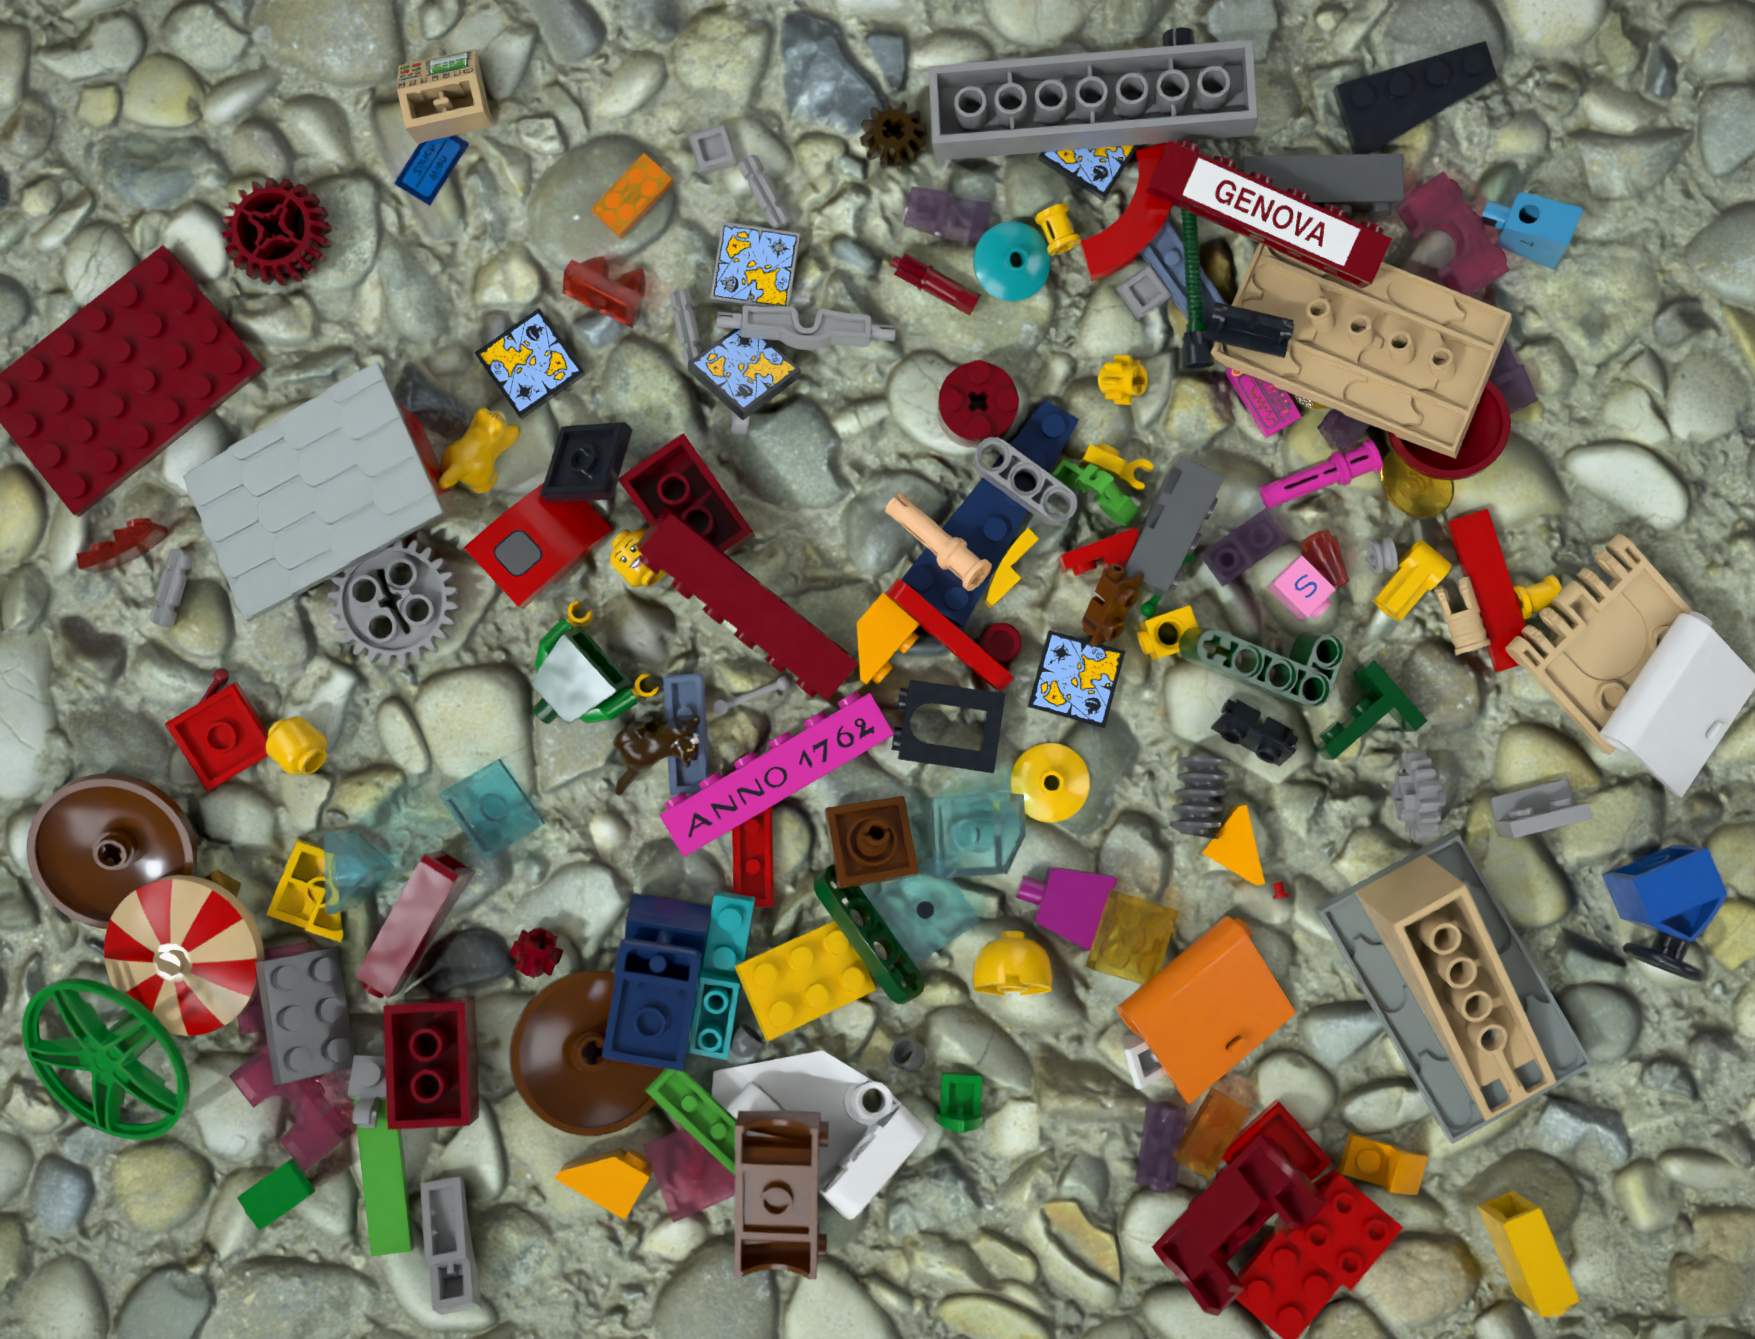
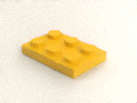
M834 920L734 965L766 1041L779 1037L876 991L867 966Z

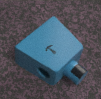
M1518 192L1511 207L1488 199L1479 223L1501 230L1496 243L1499 248L1555 269L1569 246L1583 208L1525 192Z

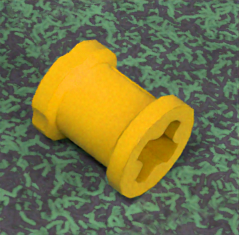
M1066 203L1049 207L1038 213L1035 218L1037 225H1042L1049 243L1047 251L1051 256L1069 251L1081 243L1080 235L1074 233L1067 216L1069 207Z
M1554 575L1545 576L1542 582L1530 586H1513L1524 620L1531 618L1532 613L1542 611L1545 607L1556 610L1551 600L1562 590V587Z

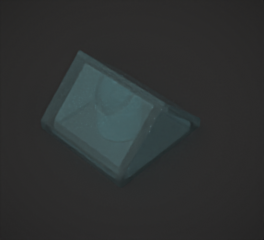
M500 758L438 794L484 861L498 858L545 824Z
M355 828L324 831L326 914H336L356 908L395 867Z

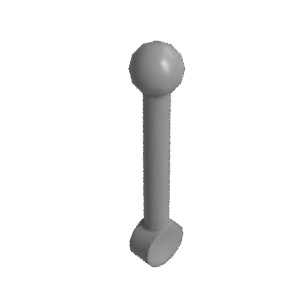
M783 675L778 677L775 683L731 700H717L713 704V711L717 715H725L728 713L729 708L776 690L787 691L792 685L791 679Z

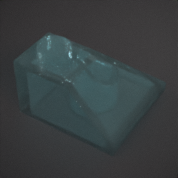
M993 792L931 798L934 878L1008 874L1026 836L1024 794Z

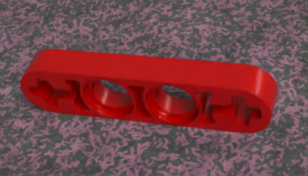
M897 578L885 592L892 601L917 621L921 627L996 691L1003 693L1014 680V677L901 579Z

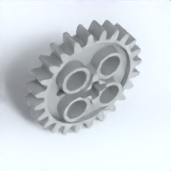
M402 538L394 542L393 547L389 545L343 570L346 573L344 578L332 577L331 581L340 586L339 592L328 593L329 598L338 601V606L329 609L328 614L341 617V620L332 627L338 631L347 630V633L341 640L343 644L349 645L357 642L353 651L355 655L361 656L369 650V662L376 663L382 655L384 665L392 666L397 656L400 664L407 666L410 662V654L417 660L423 661L425 660L423 648L426 647L432 652L439 651L434 641L437 637L449 640L450 637L443 628L445 625H457V622L449 617V611L461 610V606L450 602V597L458 595L460 590L448 587L447 585L456 577L454 573L441 572L446 566L447 561L440 558L432 562L435 555L434 549L428 547L420 554V542L413 540L406 549V541ZM409 565L413 572L412 579L406 585L400 586L396 578L397 572L401 567ZM381 569L385 571L389 590L402 598L396 603L399 612H401L403 618L410 626L411 632L409 634L404 632V625L398 610L388 607V604L393 599L387 586L379 577L378 572ZM372 581L376 587V594L372 600L364 602L360 595L361 588L367 582ZM426 601L429 606V614L426 619L417 622L413 617V608L418 602ZM388 617L392 622V632L389 636L382 639L377 634V625L380 620Z

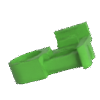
M1064 459L1052 473L1057 480L1070 488L1072 492L1080 489L1083 493H1086L1091 489L1092 492L1097 493L1093 498L1094 501L1112 520L1125 528L1130 525L1140 512L1133 501L1124 495L1113 482L1114 477L1105 471H1100L1098 467L1091 463L1083 470Z

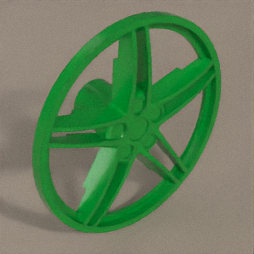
M66 978L54 981L45 986L29 1001L22 1020V1036L26 1053L33 1069L47 1090L74 1116L104 1133L131 1140H145L158 1137L169 1131L182 1118L190 1099V1079L186 1063L177 1044L166 1028L138 1001L110 985L84 978ZM77 991L101 995L121 1005L129 1012L108 1030L90 1002L85 1003ZM50 998H54L64 1021L75 1038L58 1037L56 1040L40 1038V1016ZM157 1039L173 1065L177 1080V1095L164 1086V1079L137 1060ZM52 1066L90 1071L92 1073L93 1108L79 1099L62 1082ZM125 1090L166 1116L158 1121L144 1124L119 1121L120 1107L124 1105Z

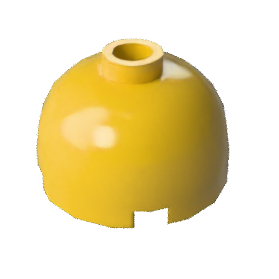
M1003 931L1000 933V939L989 941L984 945L974 960L972 972L974 991L991 995H1005V992H1020V996L1051 992L1053 982L1051 959L1046 950L1036 941L1025 939L1024 932Z

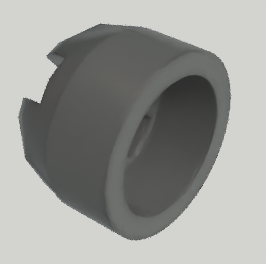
M739 1023L732 1033L730 1047L737 1057L743 1059L751 1058L761 1049L765 1041L750 1026Z
M904 1036L899 1038L892 1046L890 1059L892 1064L901 1070L914 1072L924 1064L926 1053L918 1041Z

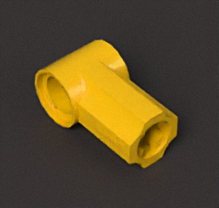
M1423 539L1418 540L1398 562L1399 568L1372 599L1378 609L1397 622L1401 621L1412 607L1416 605L1426 591L1432 590L1452 568V564Z

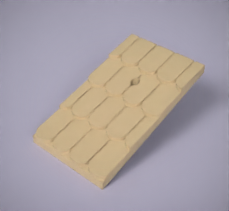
M1259 243L1232 306L1293 320L1294 330L1291 339L1288 341L1285 358L1215 342L1211 354L1214 360L1221 362L1228 368L1272 383L1276 388L1336 409L1348 417L1394 433L1398 438L1456 459L1476 411L1477 404L1491 374L1490 372L1493 369L1511 325L1512 315L1507 311L1384 262L1381 263L1373 283L1362 289Z

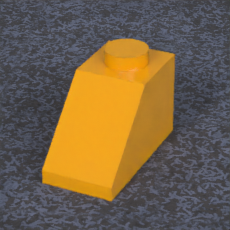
M616 1149L565 1163L555 1179L625 1220L654 1168L647 1165L649 1160L641 1153L632 1149H628L627 1152Z

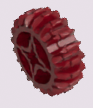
M267 177L265 188L257 181H252L253 192L250 194L244 190H238L239 197L243 200L239 204L228 202V207L234 211L233 216H224L222 219L223 223L231 228L221 233L222 238L230 242L225 250L229 256L236 257L233 261L234 265L239 270L246 269V275L252 280L260 277L261 282L265 285H271L274 279H276L277 283L281 286H287L289 275L296 282H302L301 271L304 269L310 274H316V269L311 263L315 259L319 262L326 261V257L319 250L320 248L332 247L331 241L323 236L332 231V226L324 221L329 215L323 206H319L320 199L314 193L308 194V189L303 184H297L294 187L293 183L286 178H283L278 185L274 178ZM277 205L273 211L262 214L267 208ZM301 211L305 221L303 239L299 238L296 234V227L300 221L297 217ZM252 225L258 230V236L254 243L257 247L254 252L250 244ZM265 226L274 230L277 227L280 230L282 228V231L290 238H286L281 234L279 236L272 235ZM293 250L288 256L277 259L282 252Z

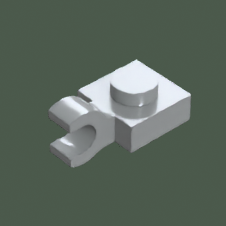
M354 1055L348 1096L352 1099H359L353 1113V1123L359 1124V1128L376 1129L380 1100H386L385 1056Z

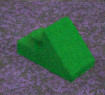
M292 1158L243 1192L237 1199L244 1208L246 1215L260 1231L316 1191Z

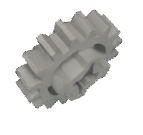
M1425 751L1402 753L1401 759H1398L1400 770H1396L1395 783L1391 786V796L1397 810V819L1405 821V831L1410 834V839L1435 838V833L1439 832L1437 822H1441L1442 806L1446 805L1445 791L1442 790L1439 772L1431 769V758L1427 757Z

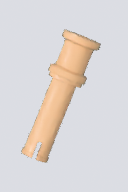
M899 493L896 498L893 497L890 500L885 512L937 556L938 565L944 570H951L963 581L962 586L966 590L971 591L985 580L992 568V564L986 559H979L967 548L965 540L958 537L953 538L947 534L938 524L907 499L904 494Z

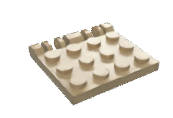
M1616 534L1605 545L1607 552L1602 550L1594 558L1601 569L1614 578L1608 586L1593 571L1583 568L1577 574V577L1584 587L1572 580L1551 600L1553 607L1562 617L1571 622L1570 625L1557 612L1548 607H1545L1539 613L1540 618L1548 628L1559 635L1552 643L1543 636L1540 630L1527 625L1521 631L1525 639L1516 636L1505 647L1506 652L1513 660L1528 671L1602 753L1609 755L1616 748L1606 743L1599 736L1600 731L1680 613L1689 615L1693 611L1638 548L1621 534ZM1588 591H1590L1597 597L1594 599Z

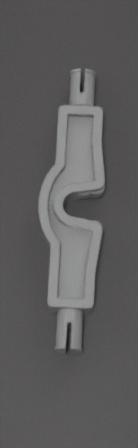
M745 305L743 306L742 313L717 311L716 328L741 329V336L744 338L780 340L788 346L803 350L820 349L830 344L868 347L870 339L892 342L895 339V325L871 324V317L869 315L820 309L815 313L813 326L804 328L799 324L798 311L792 306L762 307Z

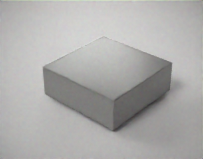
M726 124L688 135L700 176L738 165Z
M1150 264L1116 288V291L1138 321L1172 297V294Z

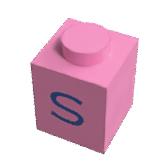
M1302 555L1293 559L1266 586L1298 620L1308 618L1310 615L1314 619L1319 617L1332 604L1328 597L1336 590Z

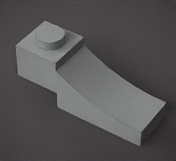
M458 1176L421 1183L425 1265L430 1268L432 1310L444 1315L481 1308L479 1269L476 1265L471 1241L464 1179Z

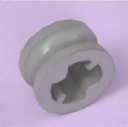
M1389 536L1384 537L1380 543L1375 539L1369 540L1367 542V557L1373 574H1382L1383 569H1387L1389 572L1397 571L1398 557L1392 538Z

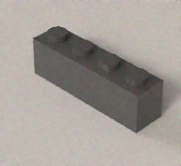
M1403 154L1243 156L1236 170L1248 175L1251 172L1266 175L1274 181L1273 186L1286 192L1288 188L1302 191L1310 196L1309 202L1322 208L1326 204L1338 207L1347 213L1346 217L1351 216L1352 213L1367 212V216L1371 218L1386 217L1391 215L1404 201Z

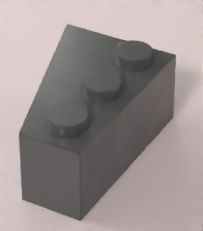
M1181 456L1167 471L1138 532L1139 536L1124 567V574L1131 578L1142 573L1144 578L1140 588L1160 597L1167 593L1169 589L1175 591L1185 571L1180 566L1186 554L1192 555L1201 537V533H1198V530L1203 520H1208L1218 501L1216 495L1225 477Z

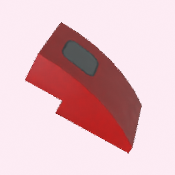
M544 483L519 500L464 547L507 596L522 609H525L552 583L556 584L614 531L587 501L547 502L540 496Z

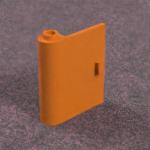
M1225 916L1116 1007L1119 1016L1136 1036L1146 1041L1184 1101L1189 1105L1296 1014V1011L1250 940L1253 936L1250 928L1240 918L1233 920Z

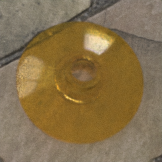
M1394 450L1385 457L1382 462L1383 466L1380 469V481L1385 495L1398 510L1414 518L1430 519L1439 516L1450 506L1454 497L1453 480L1433 479L1414 471L1399 458Z

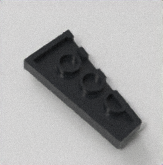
M1483 41L1338 84L1333 89V93L1352 153L1372 154L1383 146L1385 147L1396 141L1400 136L1415 127L1428 122L1442 111L1455 106L1489 86L1498 77L1487 43Z

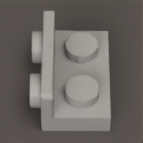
M1565 779L1493 796L1489 799L1499 837L1517 838L1593 819L1589 803L1574 802L1569 782Z

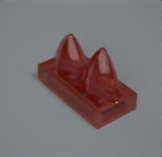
M604 256L593 257L581 263L571 259L564 270L563 294L630 328L634 327L640 317L641 303L646 290L644 270L640 268L629 271L614 281L609 278L608 264Z

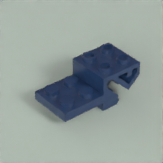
M637 892L632 894L626 916L625 939L621 940L614 972L615 983L602 1058L678 1071L684 1070L699 979L702 973L712 905Z

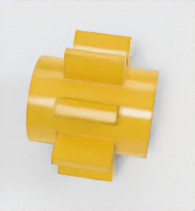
M1114 354L1113 363L1105 362L1099 371L1098 385L1101 392L1105 394L1106 400H1114V404L1132 405V396L1140 397L1145 392L1148 375L1145 367L1140 365V360L1132 359V355Z

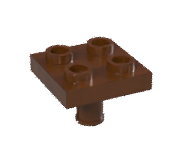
M904 796L825 808L824 812L838 889L918 876L919 870Z

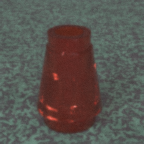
M1329 529L1318 531L1299 543L1303 550L1300 554L1335 589L1350 581L1337 536H1332Z

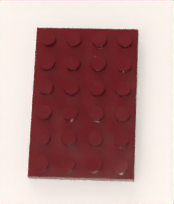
M162 245L0 373V424L71 513L80 517L263 372L265 368L172 252Z

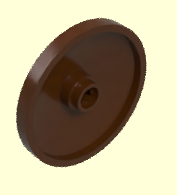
M100 773L84 776L67 783L53 793L40 807L29 828L27 859L38 888L57 909L78 922L92 927L107 929L116 908L136 889L162 877L174 875L194 876L197 865V844L193 829L186 815L178 804L165 792L136 777L116 773Z
M575 972L547 984L524 1007L511 1037L510 1069L521 1099L543 1122L573 1135L600 1136L620 1131L637 1122L656 1103L644 1090L664 1068L602 1058L615 983L613 972Z

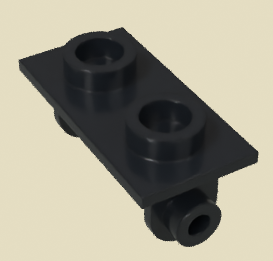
M1214 302L1205 340L1285 358L1288 341L1293 334L1294 324L1293 320Z
M1228 698L1220 711L1223 714L1210 728L1220 733L1226 741L1232 744H1240L1256 753V756L1262 761L1278 766L1287 761L1297 750L1294 746L1299 737L1293 734V729L1269 716L1265 719L1262 727L1256 725L1261 712L1241 702L1239 699L1232 701Z

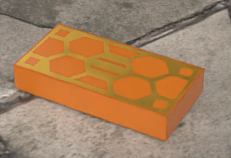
M643 153L590 210L618 238L622 239L672 186L674 181L651 158Z

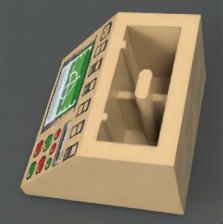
M476 49L398 66L397 92L404 125L416 144L493 127Z

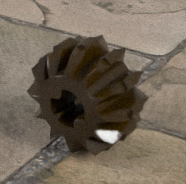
M889 100L885 101L884 112L876 107L871 108L870 116L872 120L865 119L861 123V129L865 134L860 137L861 146L869 147L867 158L873 160L881 156L880 168L882 169L888 166L889 160L894 161L896 170L902 169V158L914 164L917 161L915 151H924L926 142L921 137L926 135L927 127L924 124L918 123L920 120L919 111L916 110L907 114V103L905 101L901 102L898 110L893 109L892 103ZM890 131L893 135L900 132V139L897 140L894 136L887 139V132Z

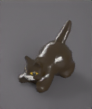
M651 716L640 717L632 721L627 728L617 733L613 740V746L619 751L622 764L627 767V770L617 780L615 794L618 796L622 795L642 771L666 757H677L685 767H690L691 759L693 761L697 760L696 753L700 737L692 729L700 723V716H679L667 720L665 724L660 726L655 724L654 718Z

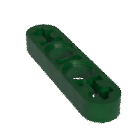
M834 864L817 874L813 882L817 897L886 995L897 1004H906L920 996L924 990V980L920 971L859 886L838 889ZM833 881L837 888L834 889L830 882ZM845 898L849 901L846 904L842 902ZM851 909L858 911L862 916L863 926H859L853 921L850 913ZM874 942H878L884 947L887 955L886 960L877 955L874 949ZM894 965L895 969L891 971L889 966ZM903 980H904V982H905L906 985H907V986H905V988L903 987V985H902V983H901Z

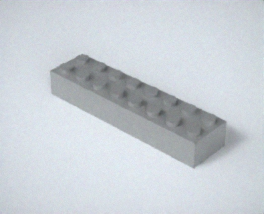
M1253 39L929 66L932 145L936 161L1167 143L1169 140L1177 142L1178 139L1193 141L1253 136L1258 119Z

